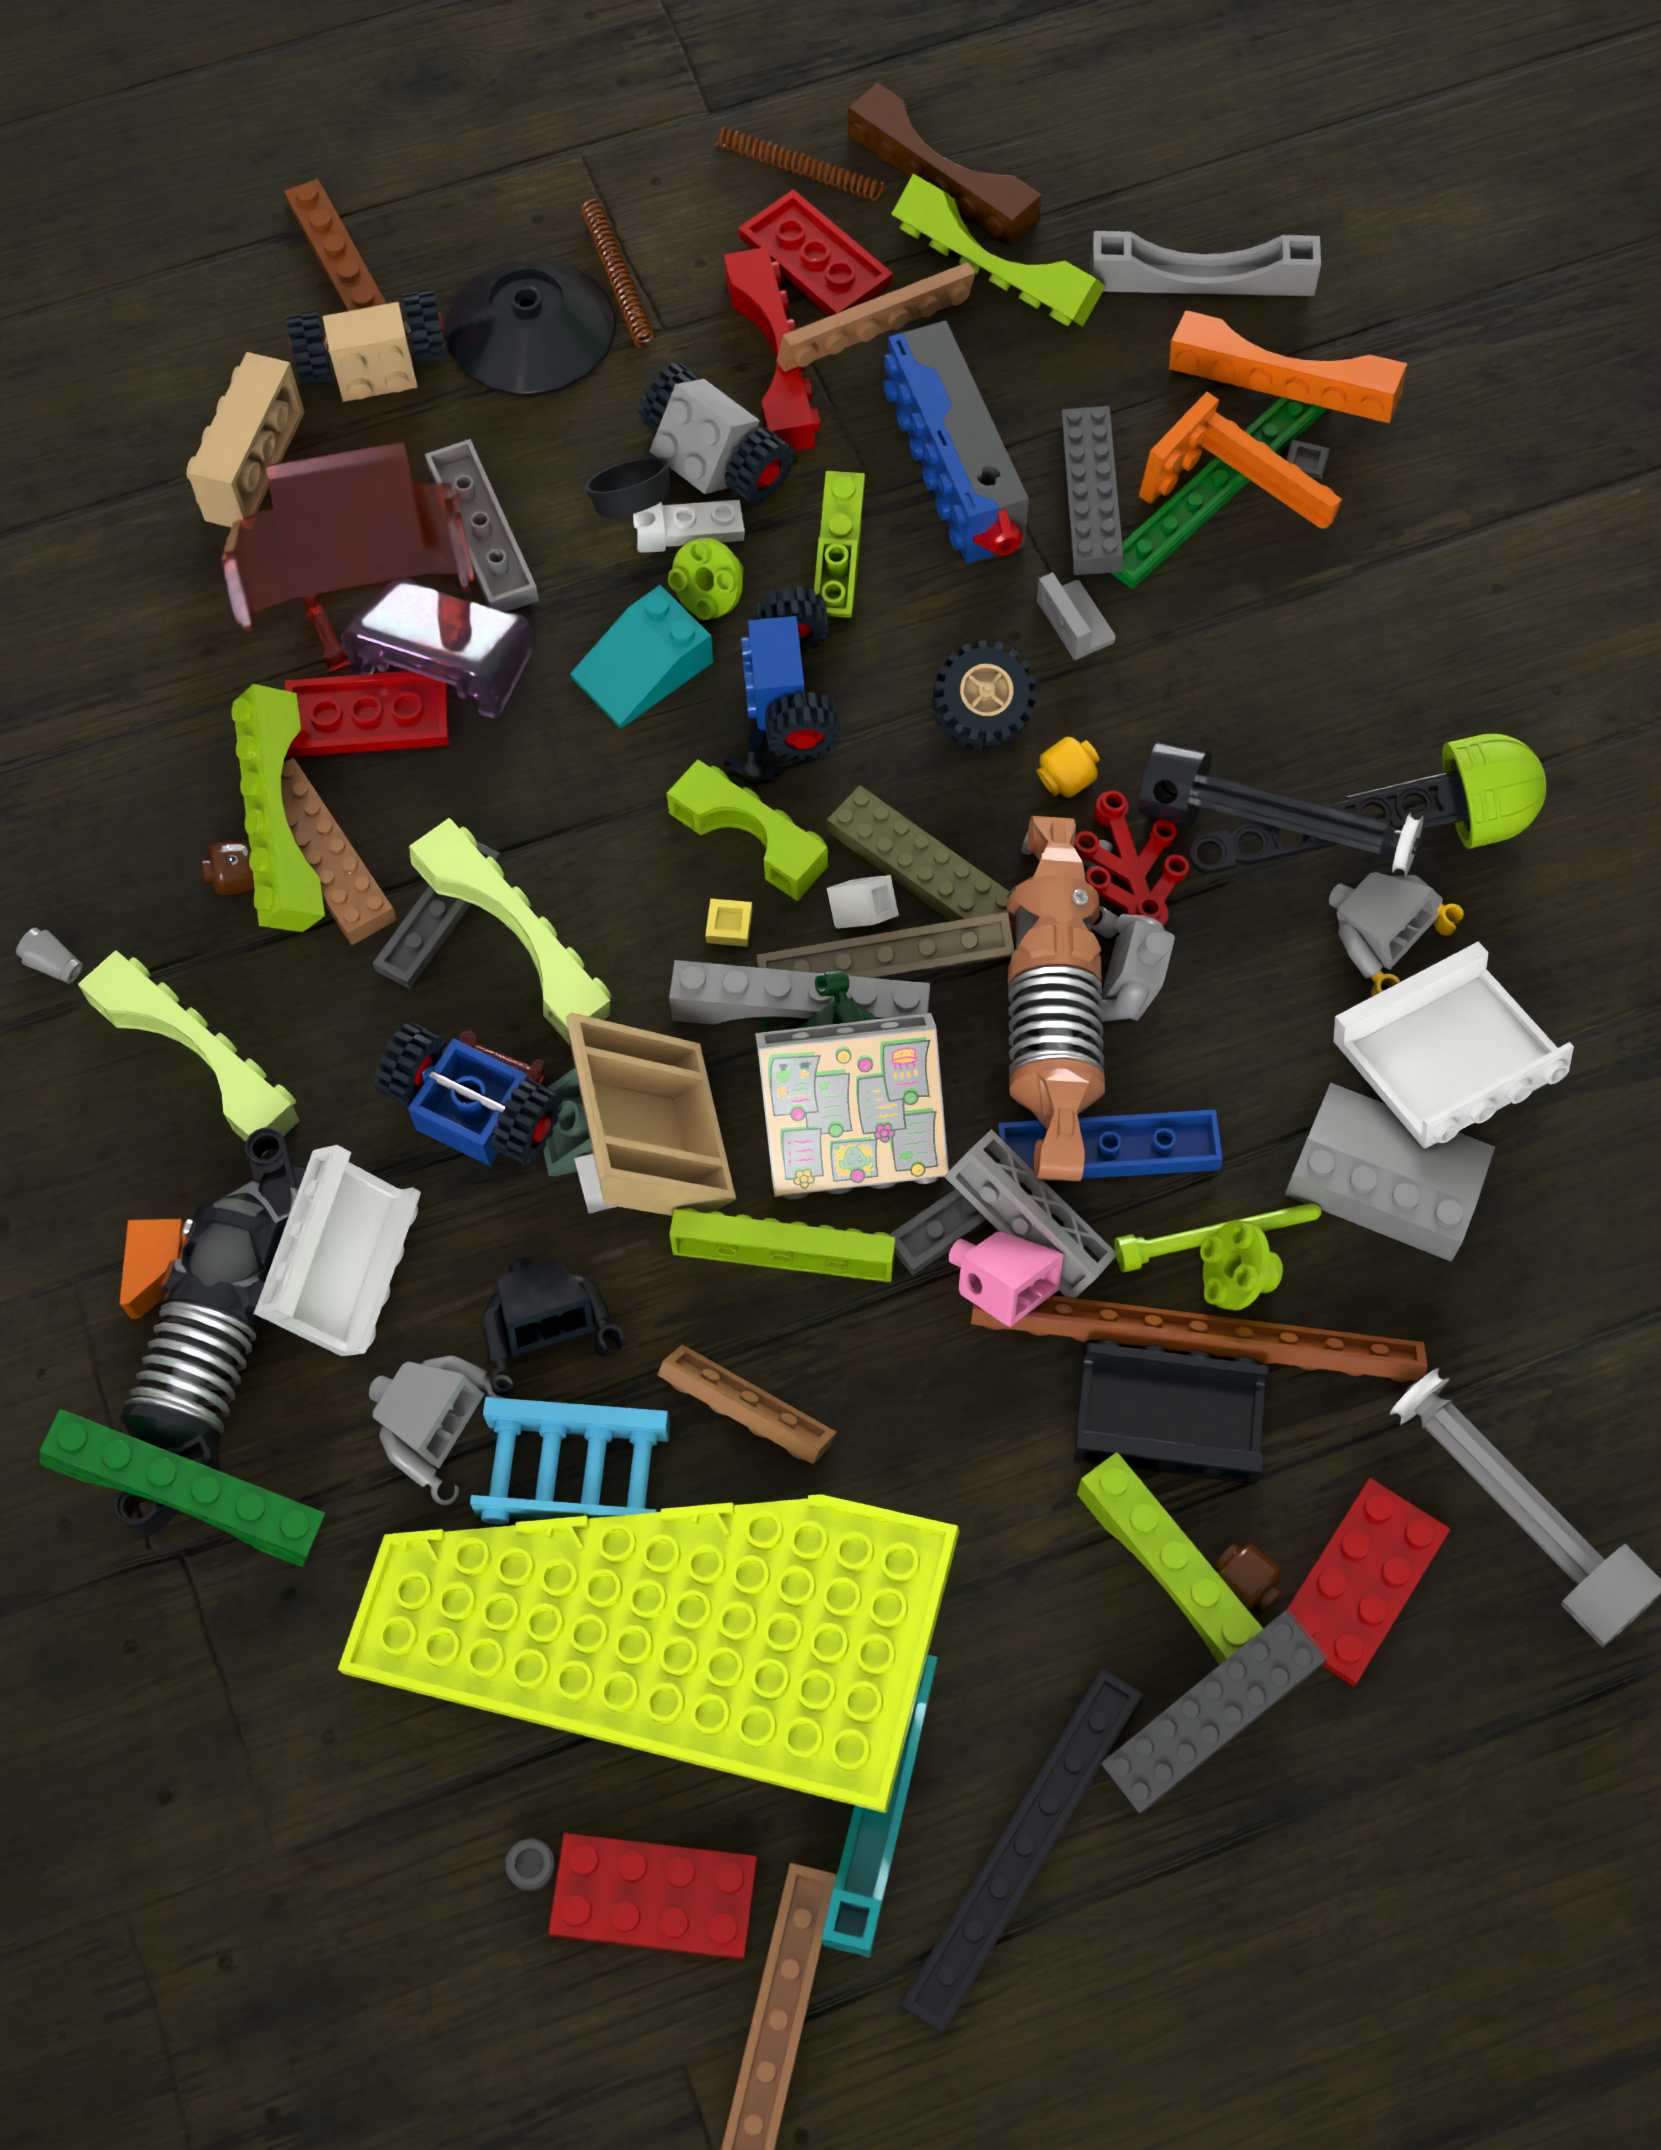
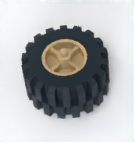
M987 640L978 641L974 648H971L969 643L961 646L958 654L953 652L947 657L945 665H942L938 672L931 700L932 710L936 711L934 719L937 726L941 724L944 726L943 734L948 739L952 736L958 739L956 745L962 748L967 743L973 745L972 751L981 752L985 746H989L990 751L999 749L1002 743H1005L1007 746L1014 741L1017 734H1021L1034 711L1033 707L1037 701V692L1034 691V687L1037 682L1035 675L1029 676L1028 674L1031 666L1026 659L1021 663L1017 660L1019 652L1012 648L1009 653L1002 651L1003 643L995 641L993 648L987 647Z

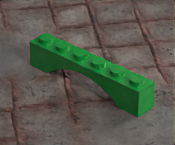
M59 1409L39 1451L40 1465L86 1483L124 1491L174 1508L239 1538L259 1551L300 1567H304L325 1516V1513L62 1409Z

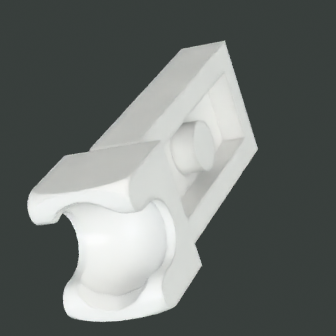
M740 500L662 505L661 502L649 509L633 514V524L638 529L637 550L641 553L665 551L666 547L682 546L700 538H711L721 543L744 541L745 530Z

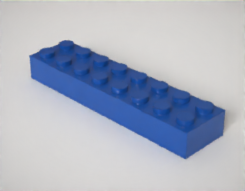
M1216 1110L1078 1118L1085 1150L1082 1179L1220 1170L1223 1158ZM1040 1121L998 1123L997 1135L1034 1171L1035 1144L1037 1139H1044L1047 1131ZM1042 1179L1043 1181H1055V1180Z

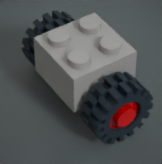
M671 363L668 369L663 367L660 370L659 377L657 375L653 376L651 379L653 384L650 387H645L644 392L646 396L640 398L639 404L642 406L638 408L640 420L657 432L650 448V453L657 458L666 460L671 469L704 494L730 488L750 504L758 505L759 501L763 503L767 500L768 494L772 496L776 493V486H782L785 482L782 478L784 475H789L791 469L788 466L794 462L792 456L795 453L791 445L768 428L757 429L760 422L759 419L708 381L701 379L683 364L677 363L676 365Z

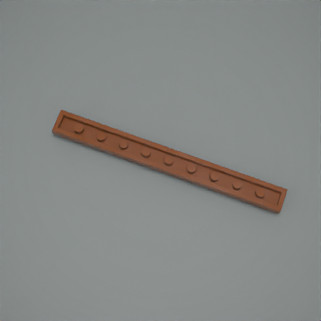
M1052 1295L1011 1327L1005 1325L974 1303L971 1324L981 1325L991 1330L1005 1328L1027 1331L1037 1336L1052 1334L1073 1337L1079 1341L1113 1340L1125 1347L1159 1346L1171 1353L1200 1351L1209 1353L1213 1358L1217 1359L1247 1357L1257 1360L1259 1364L1265 1365L1279 1363L1298 1366L1305 1370L1326 1369L1341 1371L1351 1376H1362L1365 1374L1388 1377L1398 1382L1420 1381L1426 1376L1428 1368L1424 1342Z

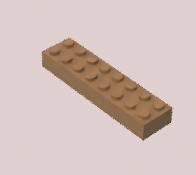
M292 758L283 763L281 794L286 820L294 840L306 861L320 877L324 904L350 944L353 945L397 920L395 912L296 760Z

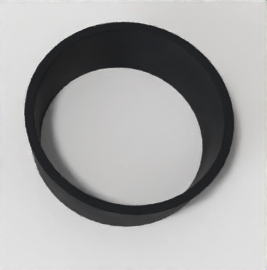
M656 457L623 462L594 475L587 481L585 489L600 516L621 517L635 514L661 503L670 495L671 484L668 464L666 460Z

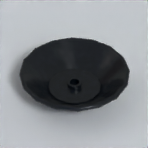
M540 258L504 262L477 275L455 297L445 323L449 352L466 375L491 390L524 396L558 391L587 377L608 354L616 330L612 301L595 278L568 263Z

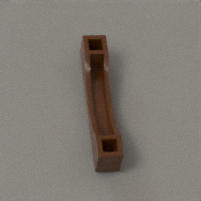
M879 83L872 86L848 107V134L856 142L870 148L882 160L896 166L910 179L915 174L946 192L955 199L958 210L963 216L971 218L984 227L992 236L1001 239L1011 246L1039 221L1040 193L1015 176L994 175L974 171L957 165L939 155L914 130L907 115L904 100Z

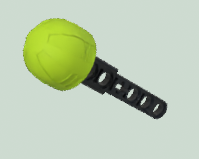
M1483 734L1445 743L1442 750V774L1346 796L1347 801L1327 806L1361 814L1365 807L1375 805L1383 810L1385 814L1384 821L1389 822L1391 820L1398 829H1403L1408 815L1402 808V802L1409 796H1418L1424 801L1426 810L1422 815L1412 818L1419 820L1424 815L1422 830L1455 823L1462 843L1467 849L1510 839L1525 830L1536 818L1545 801L1546 777L1538 757L1524 743L1502 734ZM1430 791H1435V792H1436V793H1435V804H1436V806H1437L1439 812H1434V799H1433V797H1432ZM1254 822L1239 826L1231 834H1229L1228 829L1198 837L1192 845L1190 856L1192 865L1197 871L1203 874H1216L1236 869L1237 864L1250 866L1340 844L1315 837V841H1310V836L1303 834V839L1299 844L1289 846L1284 844L1279 837L1281 828ZM1246 834L1256 835L1262 842V849L1257 854L1246 855L1238 847L1239 839ZM1204 844H1214L1220 849L1221 858L1213 865L1204 864L1197 856L1198 849Z

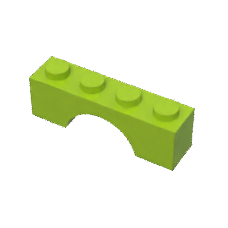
M697 759L667 792L669 814L699 835L724 827L743 829L755 835L766 848L764 857L765 880L797 902L828 868V847L819 835L812 831L805 832L796 826L785 812L779 809H771L761 802L756 793L749 788L744 787L741 789L735 785L716 766L709 767Z

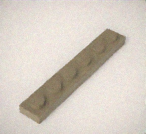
M1008 912L769 952L756 956L758 968L822 974L826 971L840 970L846 973L847 976L880 979L1012 956L1015 950Z

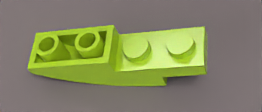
M826 471L814 590L815 595L820 593L823 596V601L825 600L827 616L852 618L862 530L865 473Z

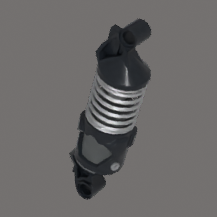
M263 1127L257 1129L246 1140L245 1150L253 1172V1180L223 1198L198 1206L193 1220H186L181 1233L186 1239L179 1258L169 1262L160 1287L165 1295L162 1301L163 1305L159 1311L164 1323L153 1327L159 1338L147 1342L153 1354L141 1358L145 1368L148 1370L136 1374L139 1384L144 1387L130 1390L133 1399L126 1401V1405L123 1407L120 1415L121 1422L131 1437L217 1471L221 1468L218 1447L221 1435L224 1432V1425L221 1419L230 1415L227 1403L235 1400V1392L232 1387L241 1384V1377L238 1372L246 1368L244 1356L252 1352L250 1342L256 1340L261 1327L269 1325L270 1321L255 1315L254 1311L306 1171L304 1168L294 1166L292 1154L284 1137L278 1130ZM278 1149L277 1154L272 1158L260 1159L267 1150ZM236 1359L238 1361V1365L232 1366L234 1360ZM156 1364H163V1365L171 1366V1367H173V1369H172V1371H169V1370H167V1369H165V1368H162V1367H160V1366H158V1365H156ZM229 1374L232 1377V1381H225L219 1376ZM150 1380L167 1383L166 1387H164ZM210 1390H224L226 1397H219ZM202 1405L218 1406L221 1409V1413H213ZM120 1491L115 1501L117 1516L133 1533L139 1536L156 1534L179 1512L174 1508L124 1491ZM145 1501L151 1502V1508L145 1516L138 1519L132 1518L133 1510L138 1504Z

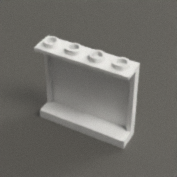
M1479 942L1335 1016L1333 1042L1423 1149L1437 1142L1445 1143L1451 1140L1461 1129L1474 1122H1485L1500 1108L1510 1103L1517 1104L1522 1102L1532 1091L1547 1083L1555 1084L1559 1082L1570 1070L1574 1046L1569 1042L1559 1048L1556 1047L1486 969L1489 953Z

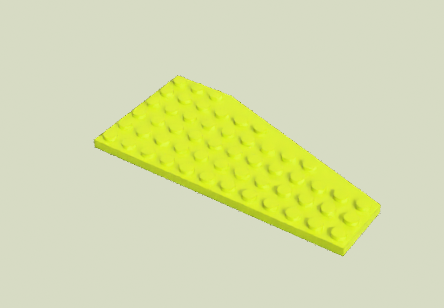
M819 1494L808 1495L807 1499L742 1505L721 1503L667 1508L655 1513L589 1519L587 1516L516 1522V1525L447 1532L437 1529L385 1534L338 1670L343 1674L887 1813L955 1551L959 1528L957 1525Z

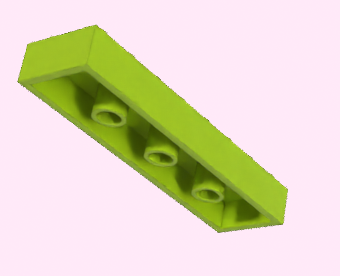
M692 1208L674 1209L669 1234L673 1255L892 1282L895 1260V1237H891L884 1232L867 1234L858 1229L835 1230L834 1227L829 1225L811 1227L803 1222L780 1223L779 1220L773 1218L756 1220L747 1215L725 1216V1214L718 1211H711L709 1214L700 1213Z

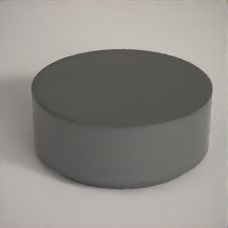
M525 1839L519 1841L510 1849L506 1857L505 1868L509 1879L515 1886L525 1891H536L545 1887L552 1880L556 1869L554 1854L544 1842L537 1839Z

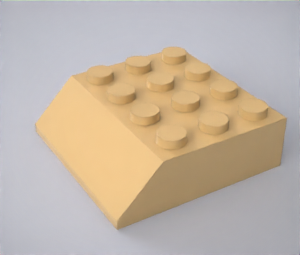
M576 1013L567 1015L566 1021L570 1046L603 1203L673 1216L674 1209L681 1210L682 1208H692L697 1210V1212L709 1214V1212L717 1211L736 1200L700 1043Z

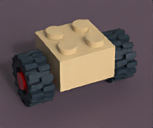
M433 289L403 294L409 326L407 322L403 323L399 302L323 316L326 332L325 341L317 311L286 316L291 350L302 386L332 380L328 354H330L343 402L418 388L407 339L411 338L410 333L418 364L448 358L443 337L445 335L440 312L437 310Z

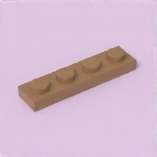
M681 1345L663 1360L657 1375L670 1382L676 1390L691 1394L708 1404L716 1413L733 1418L747 1426L753 1434L770 1439L787 1449L793 1457L806 1460L813 1465L831 1447L837 1433L684 1345Z

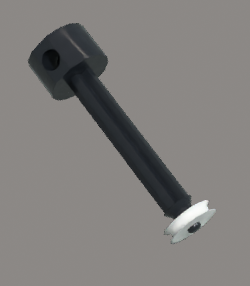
M1163 738L1159 739L1153 748L1144 772L1139 795V812L1142 815L1189 827L1194 822L1201 806L1377 853L1380 856L1393 853L1395 857L1392 873L1396 869H1402L1405 872V876L1409 872L1415 854L1419 852L1421 847L1420 835L1424 815L1421 819L1415 820L1411 817L1410 812L1403 829H1398L1391 820L1388 822L1209 774L1211 769V752L1198 747Z

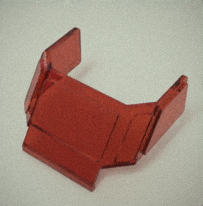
M404 441L265 465L273 508L234 521L222 556V566L237 623H242L245 632L253 630L256 612L290 598L428 573L459 575L462 592L470 591L469 581L475 580L459 494L453 495L451 483H412Z

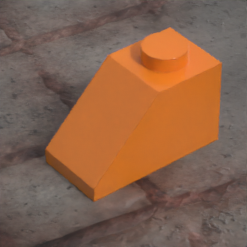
M182 1219L128 1220L120 1305L130 1319H140L164 1298L165 1295L160 1288L169 1262L179 1258L186 1239L185 1236L181 1235L184 1227Z

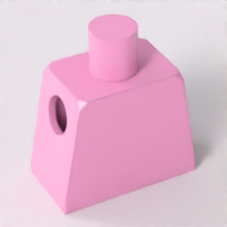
M995 1232L977 1246L964 1239H958L950 1250L949 1262L961 1268L958 1288L960 1294L1005 1325L1011 1327L1059 1291L1064 1254L1005 1232Z

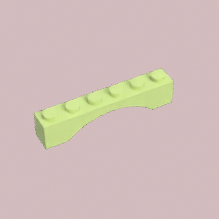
M448 818L409 846L411 864L437 894L456 897L480 906L499 918L518 936L530 953L539 974L543 993V1015L570 1045L566 1016L570 1013H576L605 1020L610 1016L611 994L600 979L594 978L592 980L582 969L584 964L581 958L571 947L565 949L556 939L557 933L551 923L545 917L538 919L530 910V902L522 890L517 886L511 888L503 879L504 873L498 863L490 856L485 858L478 851L477 842L470 831L464 826L459 829Z
M115 950L78 983L88 1002L117 1028L141 1029L159 1033L183 1043L200 1055L217 1076L222 1093L223 1113L232 1130L245 1142L251 1133L263 1127L278 1130L284 1137L300 1121L293 1108L296 1100L283 1086L277 1084L273 1088L264 1080L267 1077L265 1072L252 1059L248 1058L243 1062L235 1055L237 1049L226 1036L220 1032L216 1036L211 1034L206 1029L208 1024L205 1019L192 1007L185 1011L177 1004L179 998L165 983L161 982L155 985L149 979L151 976L149 971L136 958L132 957L128 961Z

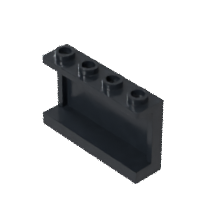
M1099 1340L1095 1344L1088 1343L1083 1362L1073 1461L1101 1464L1118 1452L1132 1469L1256 1485L1263 1466V1454H1260L1265 1384L1269 1376V1366L1258 1365L1257 1360L1247 1357H1236L1231 1359V1361L1213 1359L1211 1354L1200 1351L1179 1355L1168 1353L1167 1349L1159 1346H1143L1140 1350L1124 1348L1121 1343L1113 1340Z

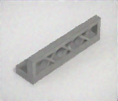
M992 1129L944 1176L999 1232H1005L1063 1253L1059 1291L1065 1297L1076 1298L1117 1256V1253L1042 1179L1035 1178L1034 1171ZM987 1147L1000 1160L1001 1164L996 1163L984 1149ZM1019 1182L1024 1183L1031 1190L1032 1195H1028L1020 1187ZM1051 1214H1055L1063 1222L1064 1227L1053 1220ZM1083 1245L1087 1246L1100 1260L1096 1262L1084 1250Z

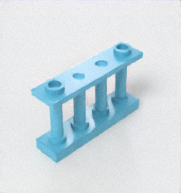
M485 1397L483 1416L488 1427L494 1428V1432L498 1433L489 1496L471 1495L470 1505L475 1515L481 1517V1521L494 1525H505L509 1523V1519L536 1521L587 1516L589 1519L657 1512L655 1509H645L652 1446H656L657 1441L669 1442L671 1424L668 1411ZM521 1431L539 1432V1435L543 1437L535 1500L508 1498L516 1436L521 1434ZM567 1434L584 1435V1438L588 1440L581 1504L553 1501L561 1439H565ZM612 1438L630 1439V1443L634 1444L627 1507L599 1505L606 1445L612 1441Z

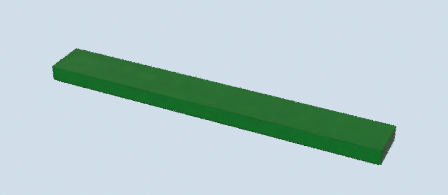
M1281 397L1244 432L1257 441L1265 443L1273 452L1279 455L1291 444L1292 440H1295L1328 408ZM1216 456L1122 542L1123 572H1113L1111 574L1133 590L1251 480Z

